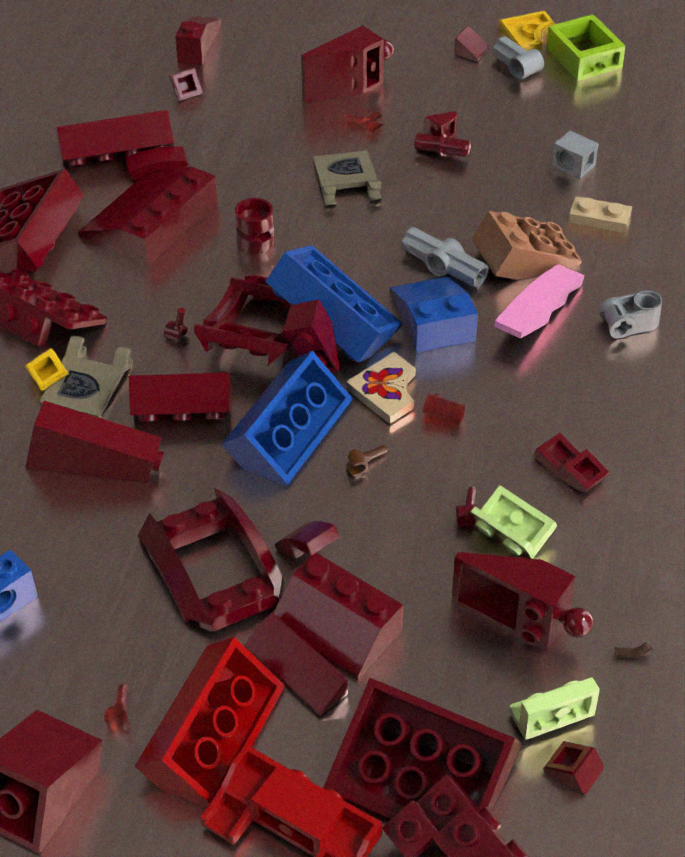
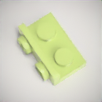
M593 677L582 681H570L562 687L545 693H536L525 700L511 704L509 712L522 736L527 740L594 716L600 689Z

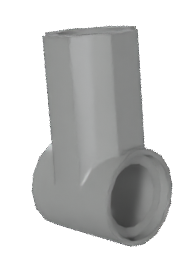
M506 36L499 38L493 46L492 55L508 65L512 76L517 80L527 78L544 68L543 56L537 49L527 51Z

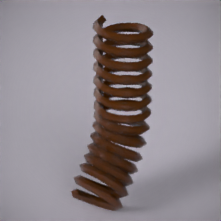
M644 642L639 647L631 648V656L630 647H626V650L623 647V655L622 647H618V649L615 647V656L617 658H637L638 656L641 657L640 653L642 656L646 655V653L648 654L650 650L652 651V647L647 642Z

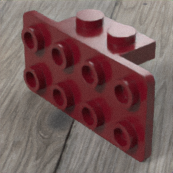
M12 270L11 273L0 272V327L36 346L46 345L52 321L68 329L106 324L107 317L99 313L97 307L81 304L75 301L73 295L59 293L52 289L51 284L29 278L30 275L27 272L21 270Z

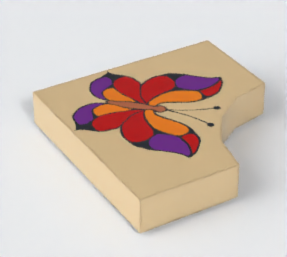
M392 352L346 381V389L391 424L414 409V400L407 393V385L415 377L416 368L397 353Z

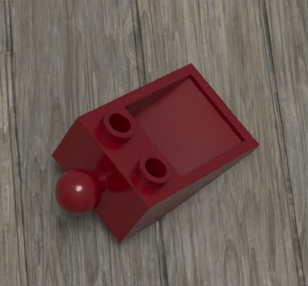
M362 25L302 54V100L307 103L361 95L383 85V63L393 55V45L390 41L383 39Z
M458 552L454 558L451 602L520 637L527 644L535 645L548 651L563 628L570 636L581 638L589 634L593 627L592 616L587 610L579 607L570 609L576 576L540 559Z

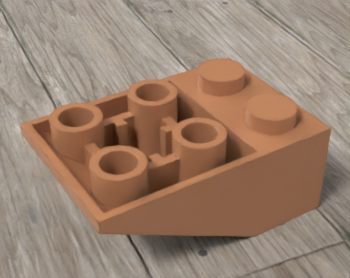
M488 211L471 238L493 274L499 277L521 280L541 275L558 264L569 268L580 265L582 262L575 251L574 245L566 239L559 225L554 222L544 223L536 221L531 217L521 218L507 212Z

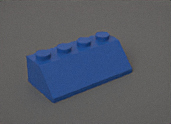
M312 245L284 252L265 281L273 288L272 291L277 297L287 300L291 305L319 299L332 321L335 343L342 348V352L346 357L358 363L372 357L404 324Z
M310 351L290 360L221 445L244 470L280 485H288L353 398L317 355Z

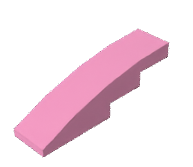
M559 264L554 266L528 285L495 320L494 327L520 339L549 323L552 311L565 305L568 293L582 286L585 275Z

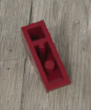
M196 16L181 22L175 35L177 62L203 65L221 25V19Z

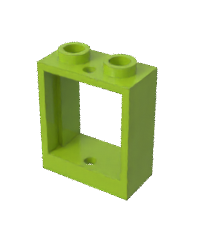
M593 14L548 26L546 49L577 81L623 67L625 45ZM589 39L596 47L579 51L573 43Z

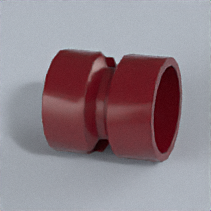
M247 198L239 202L235 207L237 246L242 251L250 254H261L269 251L275 243L273 206L269 201L262 198Z

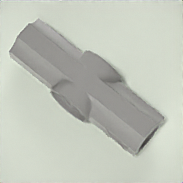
M411 227L402 240L401 249L425 261L428 269L436 276L440 277L448 273L478 289L489 274V265L464 253L462 246L455 239L446 238L442 242L415 227Z

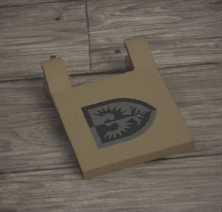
M367 150L313 156V163L321 186L325 206L336 204L335 194L337 189L367 186L370 200L381 199V182L377 179Z
M72 336L69 340L66 354L61 361L69 374L48 387L43 393L39 404L42 406L45 400L101 418L124 372L133 364V358L129 356L131 349L118 347L113 364L109 365L83 359L87 352L86 347L82 346L84 338Z

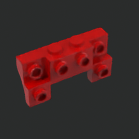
M247 744L232 761L221 787L207 809L200 816V822L203 827L233 845L251 822L255 821L313 857H367L381 838L383 826L381 821L346 802L335 790L330 788L323 789L311 782L302 771L297 769L290 770Z

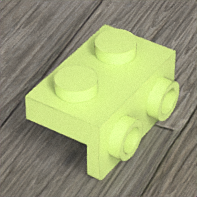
M501 485L498 486L481 510L474 506L470 511L477 521L475 524L477 529L490 538L496 534L504 540L502 545L518 557L521 553H524L533 559L557 527L554 520Z

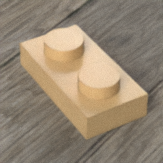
M575 196L568 223L626 233L632 213V206Z

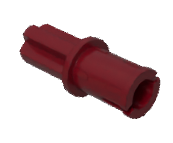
M418 132L415 137L414 147L416 150L436 152L439 156L449 154L467 157L470 153L471 143L468 140L449 138L446 134L436 136Z

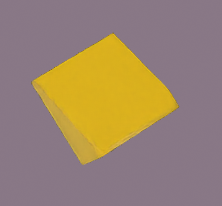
M52 348L25 365L41 391H44L69 374Z

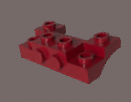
M448 774L440 779L417 802L411 800L382 827V830L404 857H418L434 842L439 845L448 857H529L526 851L514 839L509 842L506 841L498 831L502 824L486 806L480 810L456 780Z

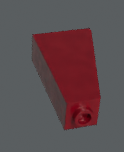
M44 400L34 423L25 467L147 483L151 470L158 472L164 452L158 451L162 437Z

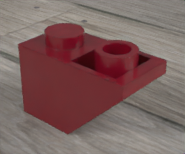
M318 299L290 305L283 333L297 357L313 351L331 373L338 372L339 362L333 324L321 301Z

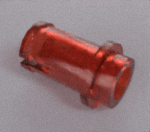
M435 393V395L428 394L423 412L427 413L429 418L437 416L461 425L467 405L441 398L439 393Z

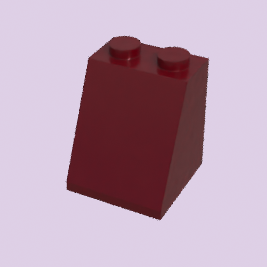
M39 710L34 711L0 738V834L39 854L46 847L98 773L103 740Z

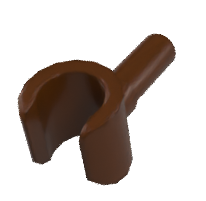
M382 445L364 453H361L358 449L351 450L348 454L349 462L346 464L352 476L364 474L368 470L367 462L387 453V447Z

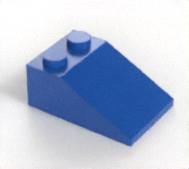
M449 277L390 287L389 292L416 353L476 341L478 312L468 292Z

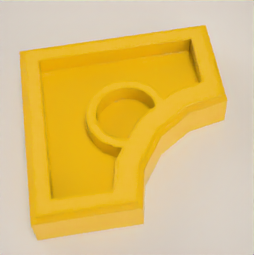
M546 11L501 19L499 20L498 28L504 36L525 50L537 49L540 51L543 44L542 38L548 34V26L555 25V23Z

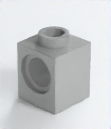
M569 131L553 144L552 167L581 179L596 165L598 143L573 131Z

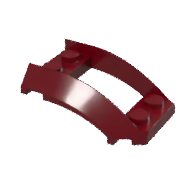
M250 275L245 276L244 280L232 277L230 285L218 306L210 315L204 318L203 325H194V333L206 353L218 344L219 347L224 349L249 350L251 355L266 356L268 354V367L291 347L284 333L278 334L235 324L243 309L248 295H252L254 300L261 302L280 301L283 306L290 308L291 304L273 293V288L265 282L267 277Z
M214 488L216 499L202 502L196 507L181 513L171 514L158 522L149 513L138 534L139 542L147 548L150 558L171 591L184 622L197 621L200 624V628L212 632L278 605L281 598V583L284 582L270 550L250 518L232 497ZM233 527L248 549L261 575L248 578L244 582L200 599L175 549Z

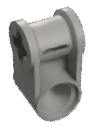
M643 290L635 294L607 299L601 304L598 311L600 317L607 321L610 335L617 339L637 333L651 332L659 326L662 298L654 291Z

